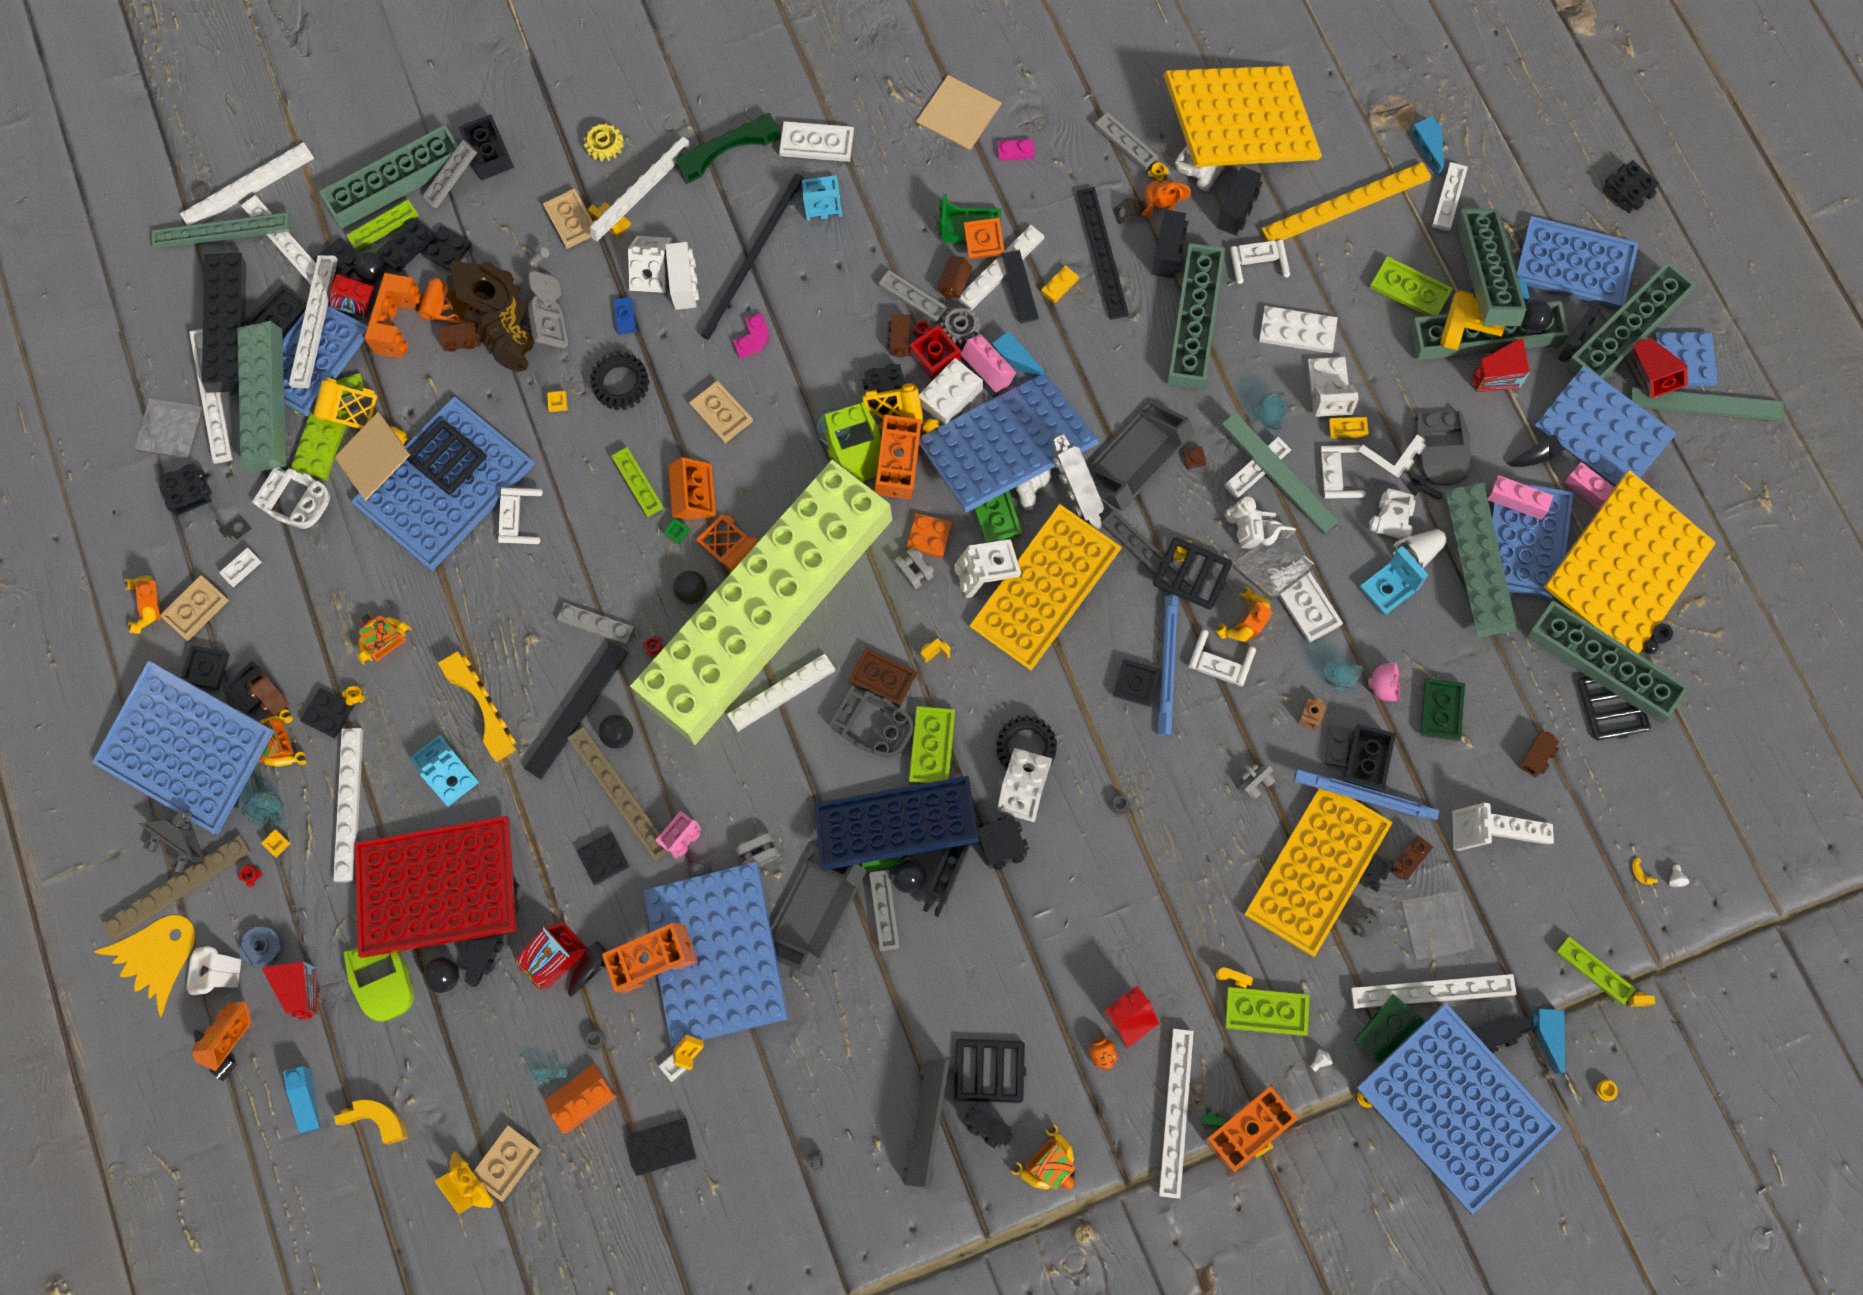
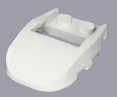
M279 467L272 470L252 503L279 522L306 529L314 525L321 517L330 501V493L322 483L314 480L310 475L306 473L301 474L292 469L285 471ZM292 479L308 488L288 518L273 511L272 508Z

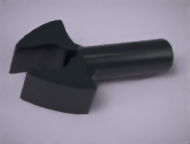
M1425 476L1411 477L1410 480L1417 482L1419 485L1407 484L1408 489L1414 496L1418 492H1424L1438 500L1442 498L1443 494L1425 484Z

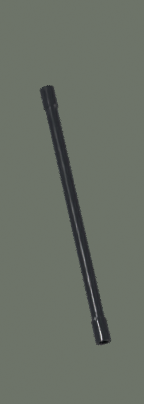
M795 174L786 192L729 288L702 329L700 335L707 340L711 338L718 322L794 194L800 188L802 180H804L801 175Z

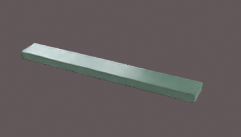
M284 212L152 230V247L160 249L291 231V214Z
M1632 387L1630 390V400L1644 409L1782 421L1784 419L1783 401L1676 391L1650 399L1646 389Z
M1236 412L1222 423L1221 426L1323 535L1339 522Z

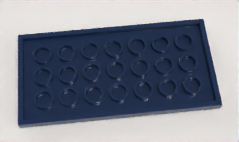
M969 776L815 803L821 871L979 842Z

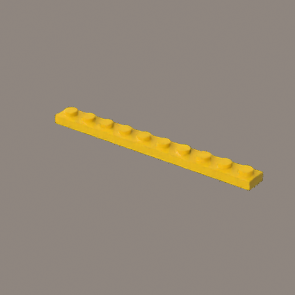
M1419 163L1265 226L1261 229V233L1266 242L1288 239L1429 181L1431 175L1424 163Z

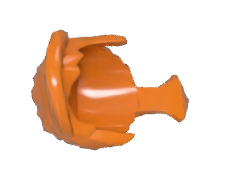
M1172 180L1162 182L1151 181L1144 191L1147 209L1141 215L1151 218L1155 206L1159 209L1170 206L1168 210H1172L1179 200H1186L1190 197L1191 189L1188 185Z

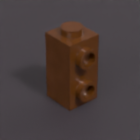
M964 257L948 258L937 286L945 298L961 297L972 270L971 264Z
M892 314V321H888V332H891V338H887V349H890L891 356L898 358L909 356L910 315Z
M475 322L439 327L440 344L444 351L454 352L457 349L481 347L480 340L483 338H479L478 326Z
M263 671L246 682L250 687L247 691L254 699L258 697L262 701L259 705L266 713L270 711L275 716L290 705Z
M1541 731L1518 767L1533 777H1537L1540 773L1544 774L1549 767L1547 761L1550 757L1553 759L1559 750L1556 747L1559 740L1555 739L1556 737L1553 734Z
M1417 834L1391 867L1392 873L1397 878L1406 881L1432 850L1433 846Z

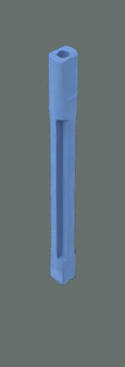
M1175 595L1165 596L1158 735L1163 737L1171 736L1178 615V597Z
M1297 768L1295 770L1294 782L1419 818H1427L1434 821L1438 819L1439 810L1430 808L1427 805Z

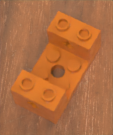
M384 273L364 337L374 354L403 359L404 353L408 350L407 341L399 328L392 326V320L397 314V307L418 310V306L422 302L423 295L411 277Z
M884 415L875 493L879 496L911 500L915 480L921 419ZM900 449L904 455L897 457L893 452Z
M678 923L668 924L602 954L614 992L624 993L644 986V980L669 969L681 970L698 962L685 924ZM644 952L649 954V960L646 963H643L641 960Z
M1269 1086L1204 1141L1230 1174H1232L1297 1121L1298 1118L1276 1091ZM1249 1123L1257 1125L1258 1132L1256 1135H1250L1247 1132V1125Z

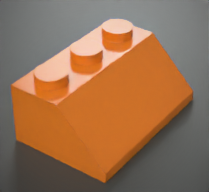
M684 457L669 464L672 517L685 520L715 517L712 464Z
M247 1002L228 1003L224 1010H220L215 1022L208 1026L203 1038L196 1042L192 1049L195 1062L217 1071L251 1024Z
M594 1063L546 1098L544 1102L562 1133L568 1134L614 1100L617 1095Z

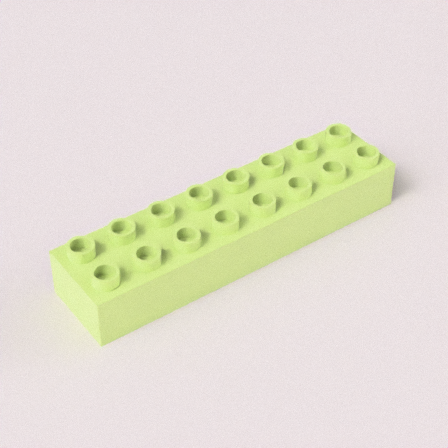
M831 460L631 684L630 687L637 699L693 745H696L892 521L890 503L835 461Z

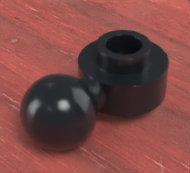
M1664 623L1655 626L1652 632L1653 639H1648L1643 643V651L1647 654L1656 653L1659 648L1658 644H1665L1672 639V628ZM1662 632L1664 637H1660L1658 633Z

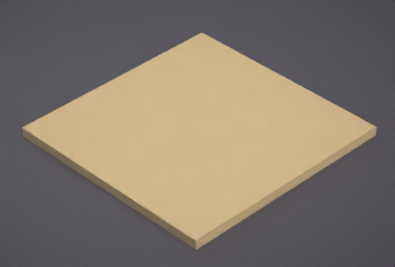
M948 75L916 123L970 151L1002 102Z
M377 412L335 456V459L363 499L367 500L410 456V453L383 416Z

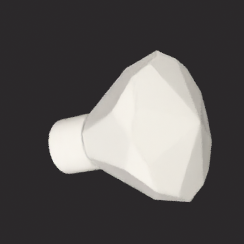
M1680 865L1672 866L1673 873L1669 879V885L1676 888L1688 885L1690 881L1681 872Z
M1318 1049L1315 1060L1310 1067L1316 1072L1320 1067L1333 1064V1061L1328 1052Z

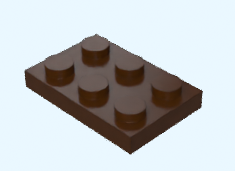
M865 648L848 681L883 699L885 697L892 704L900 707L917 676V672Z

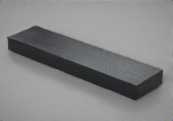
M1020 250L1002 253L1001 256L1020 323L1038 320L1037 309Z

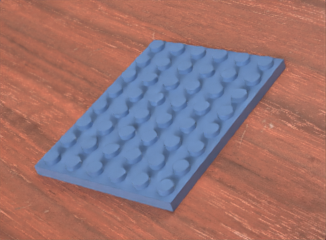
M1044 373V375L1037 376L949 421L947 424H943L939 428H935L929 433L920 436L919 447L964 511L968 512L1055 467L1052 461L1054 457L1052 450H1054L1053 436L1063 433L1069 443L1080 448L1081 453L1098 445L1099 442L1098 438L1046 373Z
M455 396L422 428L405 448L410 453L420 442L419 439L423 434L427 435L441 420H445L487 455L486 459L472 473L473 476L469 480L466 479L451 495H448L405 460L367 500H364L359 493L351 501L355 507L431 571L500 502L501 487L513 488L535 465L533 460ZM443 429L415 458L423 464L450 434ZM456 440L432 464L429 470L436 475L464 445ZM469 451L442 481L450 486L477 456Z
M148 660L92 763L177 813L179 810H189L193 813L191 821L213 834H219L275 730Z
M757 862L643 890L650 932L671 923L685 924L698 961L681 970L669 969L658 974L671 1047L674 1048L685 1035L706 1040L789 1019Z
M1447 1003L1441 1005L1356 1086L1357 1090L1472 1215L1562 1129Z

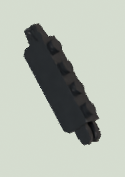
M971 844L946 848L929 887L928 898L923 911L928 912L932 900H936L939 904L935 909L934 916L939 917L944 904H947Z
M513 882L516 915L520 906L517 900L520 885ZM508 933L472 939L463 960L464 965L469 968L464 979L468 985H471V987L479 986L483 975H488L489 972L493 971L496 965V955L501 952L504 945V936Z
M1505 1015L1472 1029V1032L1494 1053L1499 1051L1498 1046L1505 1044L1506 1047L1518 1043L1516 1039L1522 1036L1520 1032L1531 1028L1532 1020L1528 1017H1523L1514 1021L1512 1016Z

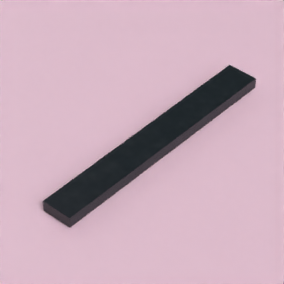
M1095 187L1077 190L1110 320L1127 317L1129 313Z
M611 642L524 769L542 780L568 742V737L575 732L628 655L626 650Z

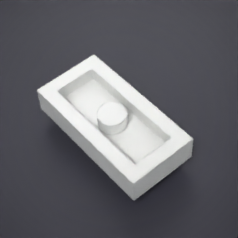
M247 547L219 573L232 587H235L262 562Z

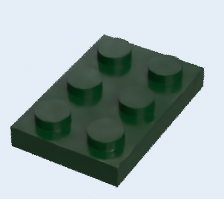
M1425 679L1420 736L1455 741L1461 740L1465 683Z
M1392 994L1353 1041L1378 1063H1382L1425 1021Z

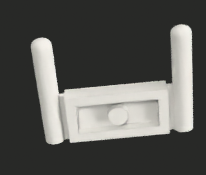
M1283 240L1230 247L1237 284H1242L1244 281L1240 264L1246 265L1280 259L1283 277L1288 278L1290 276Z
M1361 445L1320 446L1324 499L1364 498L1366 496L1364 490L1343 491L1341 453H1359Z
M501 487L499 543H540L539 537L518 535L520 496H542V489Z
M1203 629L1188 667L1243 687L1256 648L1253 646L1249 647L1241 666V664L1205 651L1202 652L1209 634L1207 630Z

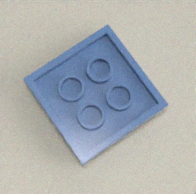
M1712 332L1655 333L1654 340L1686 363L1688 367V386H1716L1718 384Z

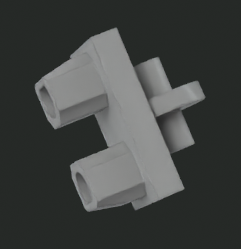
M1256 764L1252 767L1245 765L1243 767L1245 774L1241 776L1245 782L1238 787V790L1241 793H1246L1252 799H1257L1262 794V791L1257 786L1260 782L1265 787H1269L1276 781L1271 774L1273 769L1270 766L1266 767L1264 765L1260 768Z

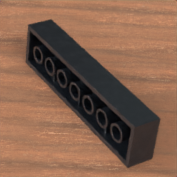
M242 253L204 254L202 384L207 393L239 391L237 328L245 327L246 262Z

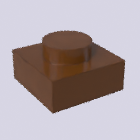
M1202 446L1183 451L1187 469L1206 466Z

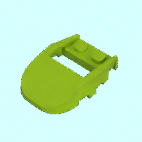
M864 402L821 416V420H825L826 430L824 435L828 442L830 457L861 482L876 477L881 437L878 426ZM867 422L874 439L841 450L835 432Z
M358 947L344 952L348 982L362 1011L371 1020L377 1022L388 1021L402 1015L411 1007L414 1000L413 984L410 982L409 967L405 964L401 952L366 958L358 957ZM391 956L396 969L395 973L359 987L355 971Z

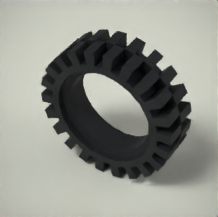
M617 351L615 356L612 352L609 353V358H606L604 355L602 357L603 361L600 362L598 360L596 362L597 367L593 366V373L590 374V384L597 400H600L602 405L606 404L609 409L612 406L615 410H619V407L627 410L626 406L628 405L631 408L635 407L633 403L637 402L639 404L641 402L640 398L644 399L646 396L645 391L648 392L649 379L644 364H642L639 358L636 359L635 355L632 354L630 356L628 352H624V355H622L621 351ZM617 367L629 368L636 374L634 387L622 395L609 393L603 385L606 374Z
M1025 715L1023 718L1017 716L1015 720L1012 718L1008 724L1005 723L1003 725V729L998 733L996 750L997 757L1000 759L1001 765L1005 766V770L1008 769L1012 757L1008 749L1009 740L1015 733L1022 730H1031L1041 736L1045 744L1042 756L1052 758V765L1056 756L1057 740L1049 724L1046 725L1044 720L1041 719L1040 721L1036 716L1030 718L1029 715ZM1024 768V770H1025L1026 772H1032V771H1033V770L1030 769V768Z

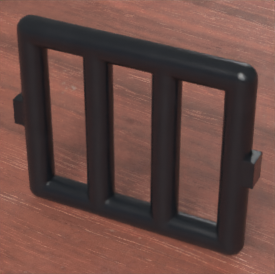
M441 420L427 435L423 434L419 439L420 442L410 452V456L406 460L446 494L451 495L466 479L469 480L473 476L472 473L486 459L487 455L449 423ZM443 429L447 431L450 436L423 464L415 458ZM458 440L464 446L435 475L429 468ZM471 451L477 457L448 486L442 479Z
M1174 537L1165 556H1162L1160 560V568L1153 581V586L1211 610L1220 591H1223L1226 585L1225 580L1232 566V561ZM1179 546L1188 550L1173 585L1162 582L1176 548ZM1196 553L1205 557V561L1191 592L1188 593L1179 588ZM1215 561L1222 564L1223 567L1207 601L1197 595L1212 562Z
M1590 677L1578 679V686L1595 740L1599 741L1616 737L1624 739L1629 737L1628 735L1651 730L1647 714L1636 707L1595 714L1592 703L1621 697L1613 692L1590 695L1587 684L1597 682ZM1635 714L1639 715L1641 725L1600 732L1598 721Z
M958 1039L956 1041L955 1065H953L955 1100L1022 1103L1024 1099V1076H1026V1068H1024L1025 1043L1023 1041ZM964 1047L976 1048L975 1093H962ZM984 1048H996L995 1094L983 1093ZM1004 1049H1017L1015 1095L1003 1094Z

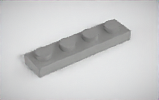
M1108 112L1095 123V127L1145 171L1158 161L1159 156Z
M462 140L422 196L436 209L477 153L467 141Z
M890 270L878 283L880 288L936 324L940 322L948 311L947 306Z
M563 603L557 617V621L562 624L628 646L635 630L633 626Z
M889 870L869 872L880 952L898 950L900 945Z

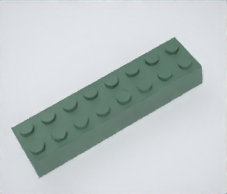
M443 125L319 191L337 224L342 229L434 180L457 149L458 144L447 126Z
M1461 209L1457 228L1483 326H1521L1526 306L1498 209Z
M1191 243L1188 245L1167 385L1204 390L1225 248Z
M1668 261L1571 357L1566 367L1576 375L1585 366L1605 380L1633 352V345L1640 340H1645L1691 294L1697 284Z
M1562 301L1548 303L1552 308L1553 319L1549 327L1542 332L1532 333L1526 331L1522 326H1505L1501 337L1464 328L1458 350L1443 347L1440 343L1448 314L1415 317L1410 329L1416 360L1496 352L1521 338L1524 340L1525 348L1561 345L1569 335Z
M271 321L237 328L241 466L253 473L285 467L286 437L282 329Z
M1484 482L1445 490L1476 637L1481 638L1516 631V621Z
M1554 600L1527 637L1661 724L1668 720L1690 688Z

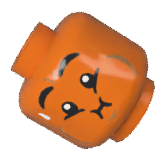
M1102 1037L1091 1042L1089 1054L1093 1065L1102 1067L1103 1070L1112 1068L1114 1062L1118 1059L1113 1041Z

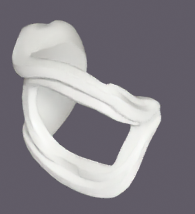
M1267 519L1263 522L1264 541L1261 544L1265 546L1272 545L1276 541L1279 532L1283 539H1287L1296 532V529L1290 526H1283L1276 520Z

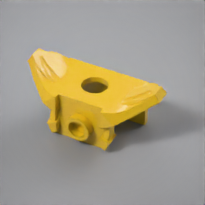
M454 1151L451 1154L449 1173L435 1180L436 1185L458 1215L474 1205L481 1208H491L494 1200L486 1191L483 1183H480L470 1170L469 1164L463 1160L458 1152Z

